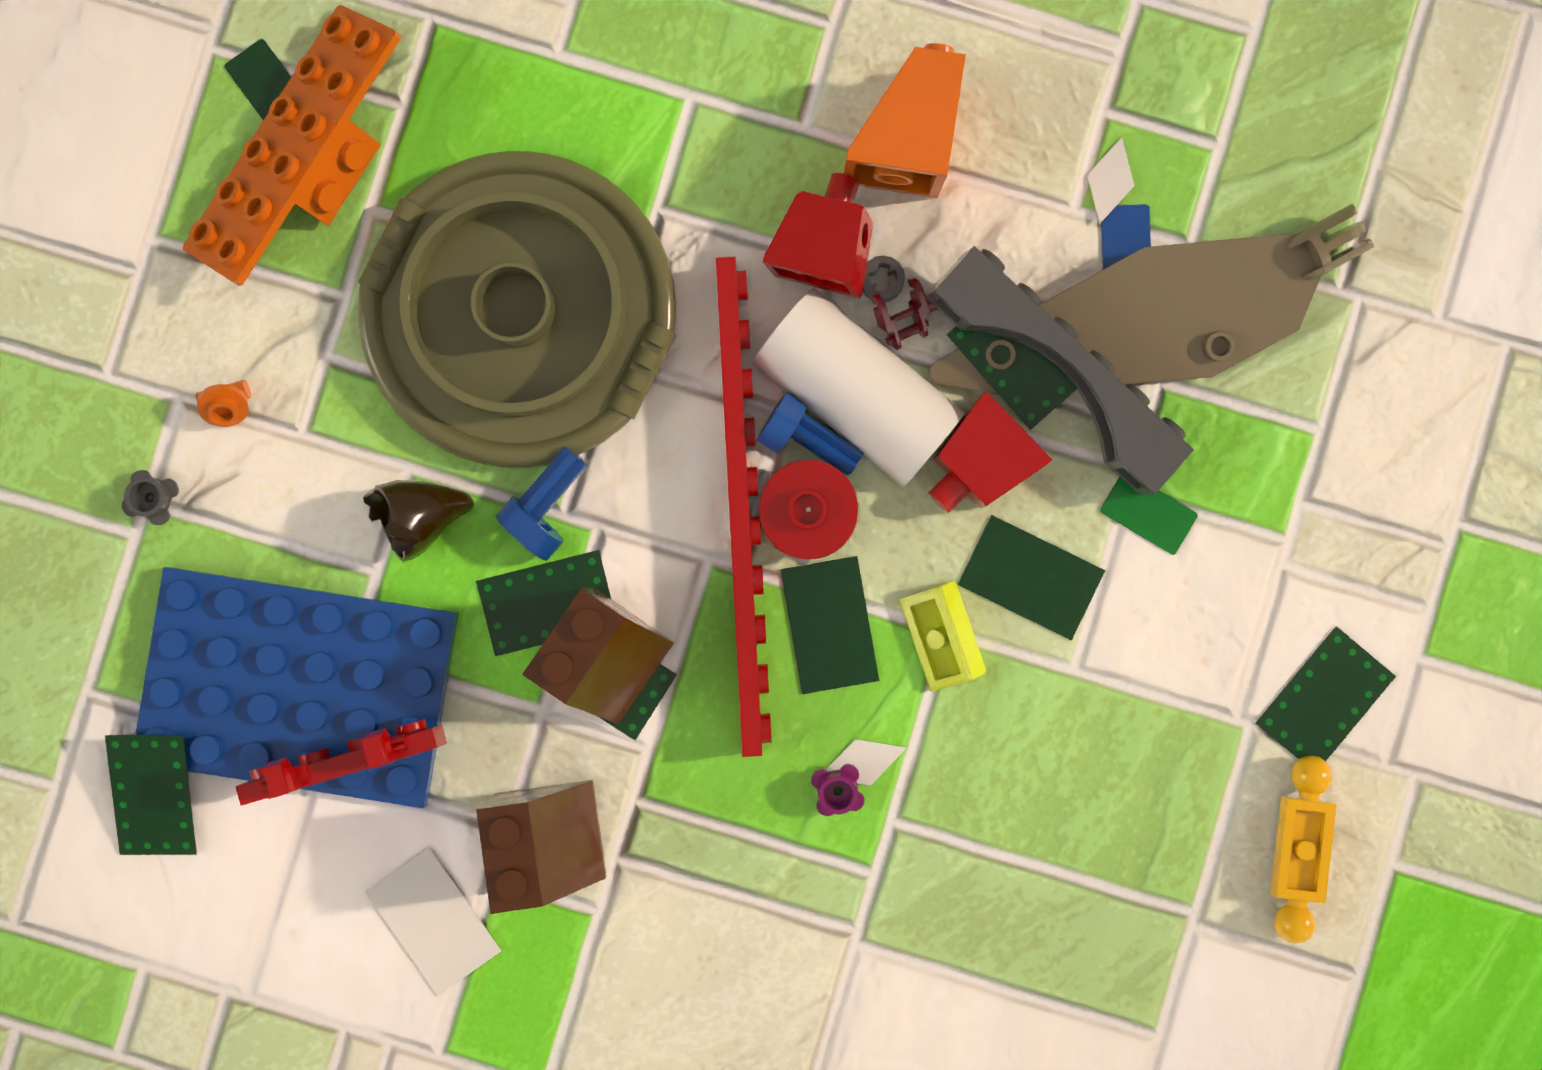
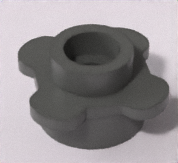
M146 470L136 471L131 476V483L125 490L122 509L127 516H142L149 518L153 525H163L170 519L168 509L172 498L176 497L179 493L178 484L173 479L160 480L154 478ZM149 493L154 495L152 502L147 501L146 497Z

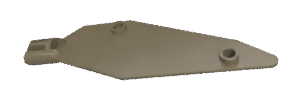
M1350 204L1299 233L1143 247L1041 303L1039 306L1053 319L1060 317L1068 322L1078 334L1075 340L1088 352L1094 350L1107 358L1114 367L1112 374L1124 385L1210 378L1298 331L1321 276L1374 248V244L1371 239H1367L1332 257L1330 256L1329 252L1366 232L1363 222L1360 221L1324 239L1320 238L1319 235L1358 213L1355 206ZM996 340L989 344L985 356L991 367L1006 369L1014 362L1016 353L1010 342ZM997 345H1004L1009 349L1010 358L1004 364H997L991 358L992 349ZM959 349L935 361L930 367V378L937 384L998 394Z

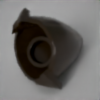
M396 480L376 485L374 489L370 490L363 497L364 503L370 506L369 518L371 522L380 519L392 550L403 562L415 559L424 553L449 524L469 512L474 506L473 499L464 491L435 483L413 480Z

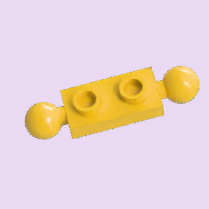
M1305 756L1295 762L1291 770V779L1294 786L1299 790V798L1281 796L1270 894L1276 898L1287 899V904L1282 906L1275 915L1274 926L1276 932L1283 940L1293 944L1306 942L1315 931V918L1307 908L1308 902L1326 903L1337 804L1319 801L1320 794L1325 792L1331 785L1332 770L1325 760L1317 756Z

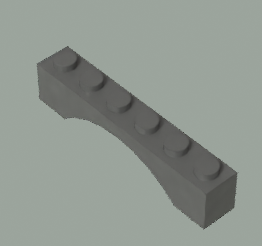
M975 246L963 253L925 296L926 299L961 331L986 332L1015 340L1036 350L1058 366L1076 385L1077 390L1092 414L1101 441L1104 463L1139 495L1156 494L1194 451L1183 440L1186 436L1183 429L1167 417H1162V419L1158 417L1148 407L1150 400L1140 389L1132 384L1125 386L1112 374L1114 367L1107 358L1094 350L1088 352L1075 340L1078 334L1068 322L1060 317L1053 319L1039 306L1042 301L1030 287L1023 283L1016 285L1003 273L1005 266L996 255L986 249L980 251Z

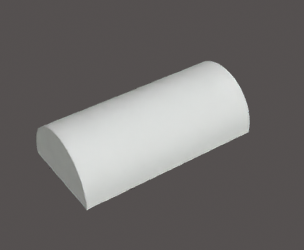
M812 288L786 315L752 362L753 366L781 389L807 405L806 409L828 428L864 453L863 456L901 488L913 478L965 414L962 409L815 288Z

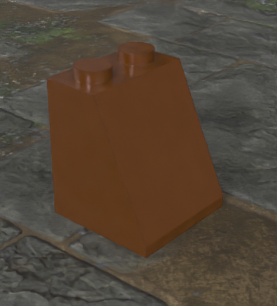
M581 588L522 675L564 704L619 724L675 642L596 588Z
M593 780L497 793L476 809L490 914L543 907L606 879L607 875Z

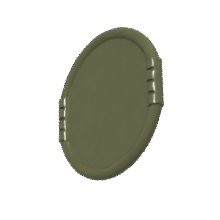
M503 151L483 154L450 165L427 178L408 195L399 199L358 280L360 284L358 296L360 338L368 366L385 399L395 412L427 441L446 452L484 465L499 467L548 465L565 446L580 455L603 443L622 429L631 419H635L676 337V334H674L676 323L674 280L661 240L648 218L623 190L606 177L572 160L546 153Z

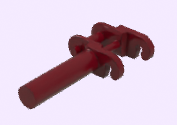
M916 277L908 279L909 286L913 288V290L909 291L911 300L908 302L909 308L893 316L889 315L887 306L879 294L871 296L873 304L877 305L873 308L877 325L887 333L886 343L888 345L891 344L895 350L901 349L902 340L917 333L922 338L927 337L929 322L924 317L938 310L926 299L925 296L928 293H924L923 287ZM912 315L914 324L898 331L896 322Z

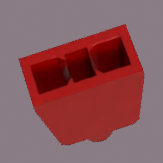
M832 173L824 196L805 191L796 194L762 260L775 277L861 299L873 221L865 207L853 203L860 184L857 179L842 173Z
M985 392L974 402L934 457V461L942 468L946 475L928 494L948 514L967 495L980 508H983L1052 461V458Z

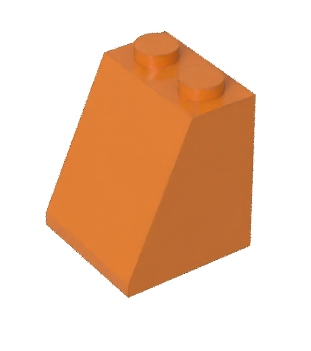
M940 43L926 44L924 48L915 47L848 148L843 174L857 179L860 183L859 187L938 198L948 175L966 54L954 53L953 47Z

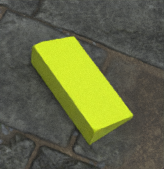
M955 581L899 599L931 692L972 681L986 673V667Z

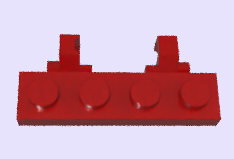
M425 719L396 727L397 736L394 737L390 736L386 728L366 733L364 737L348 741L349 751L338 755L330 756L329 749L324 748L298 756L300 764L292 766L287 757L268 762L263 767L249 771L252 780L235 786L240 806L266 798L272 799L303 787L369 768L370 770L390 764L401 758L438 748L447 743L443 726L439 724L427 728Z

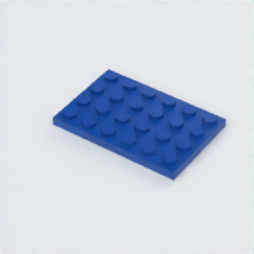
M163 567L135 735L183 734L187 771L250 781L252 780L250 770L263 767L266 763L287 757L291 765L296 766L300 764L298 756L320 749L328 748L330 756L348 752V741L364 737L366 733L386 728L390 736L394 737L397 736L396 727L425 719L427 728L439 725L442 719L459 613L173 567ZM437 748L398 759L387 765L370 770L369 768L300 789L425 808L428 805Z

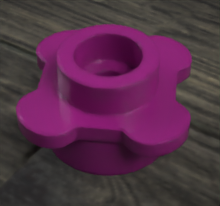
M844 764L838 770L826 771L825 769H818L813 773L811 783L818 791L819 800L816 807L820 814L824 816L845 814L850 810L858 811L863 807L865 799L864 795L858 791L857 780L859 778V770L852 764ZM840 786L843 791L840 794H836L833 792L834 787Z

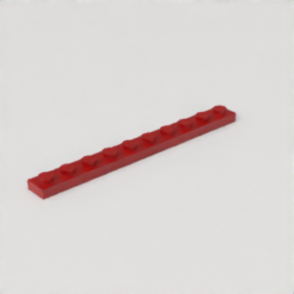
M717 257L716 274L742 757L762 756V744L772 743L770 713H760V694L769 693L768 664H758L757 644H766L765 614L755 615L754 595H764L762 565L752 564V546L761 545L760 517L750 516L749 497L759 495L757 467H747L746 447H756L754 417L745 418L744 398H753L752 368L742 369L741 349H751L749 319L739 320L738 304L739 300H748L746 270L737 271L736 257Z

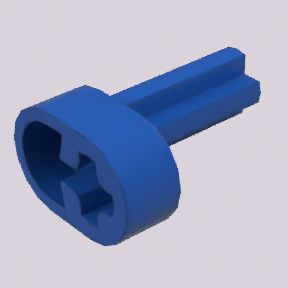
M786 392L766 420L756 441L778 454L789 438H791L847 476L851 474L864 453L805 414L807 405Z
M565 446L520 499L514 496L510 498L497 513L496 519L531 553L547 561L564 540L542 517L588 465L578 454Z

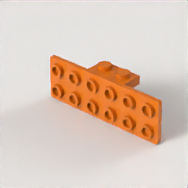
M338 5L323 23L320 34L307 54L297 63L294 74L280 96L272 102L269 113L254 136L245 144L242 155L231 172L219 184L213 200L202 217L192 226L189 237L183 245V250L231 282L242 286L294 204L318 221L329 226L381 146L380 143L349 119L401 40V35L384 24L345 6Z

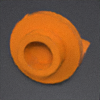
M241 380L230 384H217L197 392V410L201 418L207 423L219 427L234 426L242 422L249 411L248 399L251 398V392L246 380Z

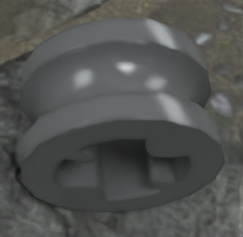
M884 255L869 260L867 262L863 287L864 295L871 300V296L879 294L884 302H890L896 298L902 290L905 281L904 269L901 264L894 258ZM879 267L889 269L887 276L891 274L895 276L896 283H890L886 292L875 290L877 283L872 286L869 283L868 276H875Z

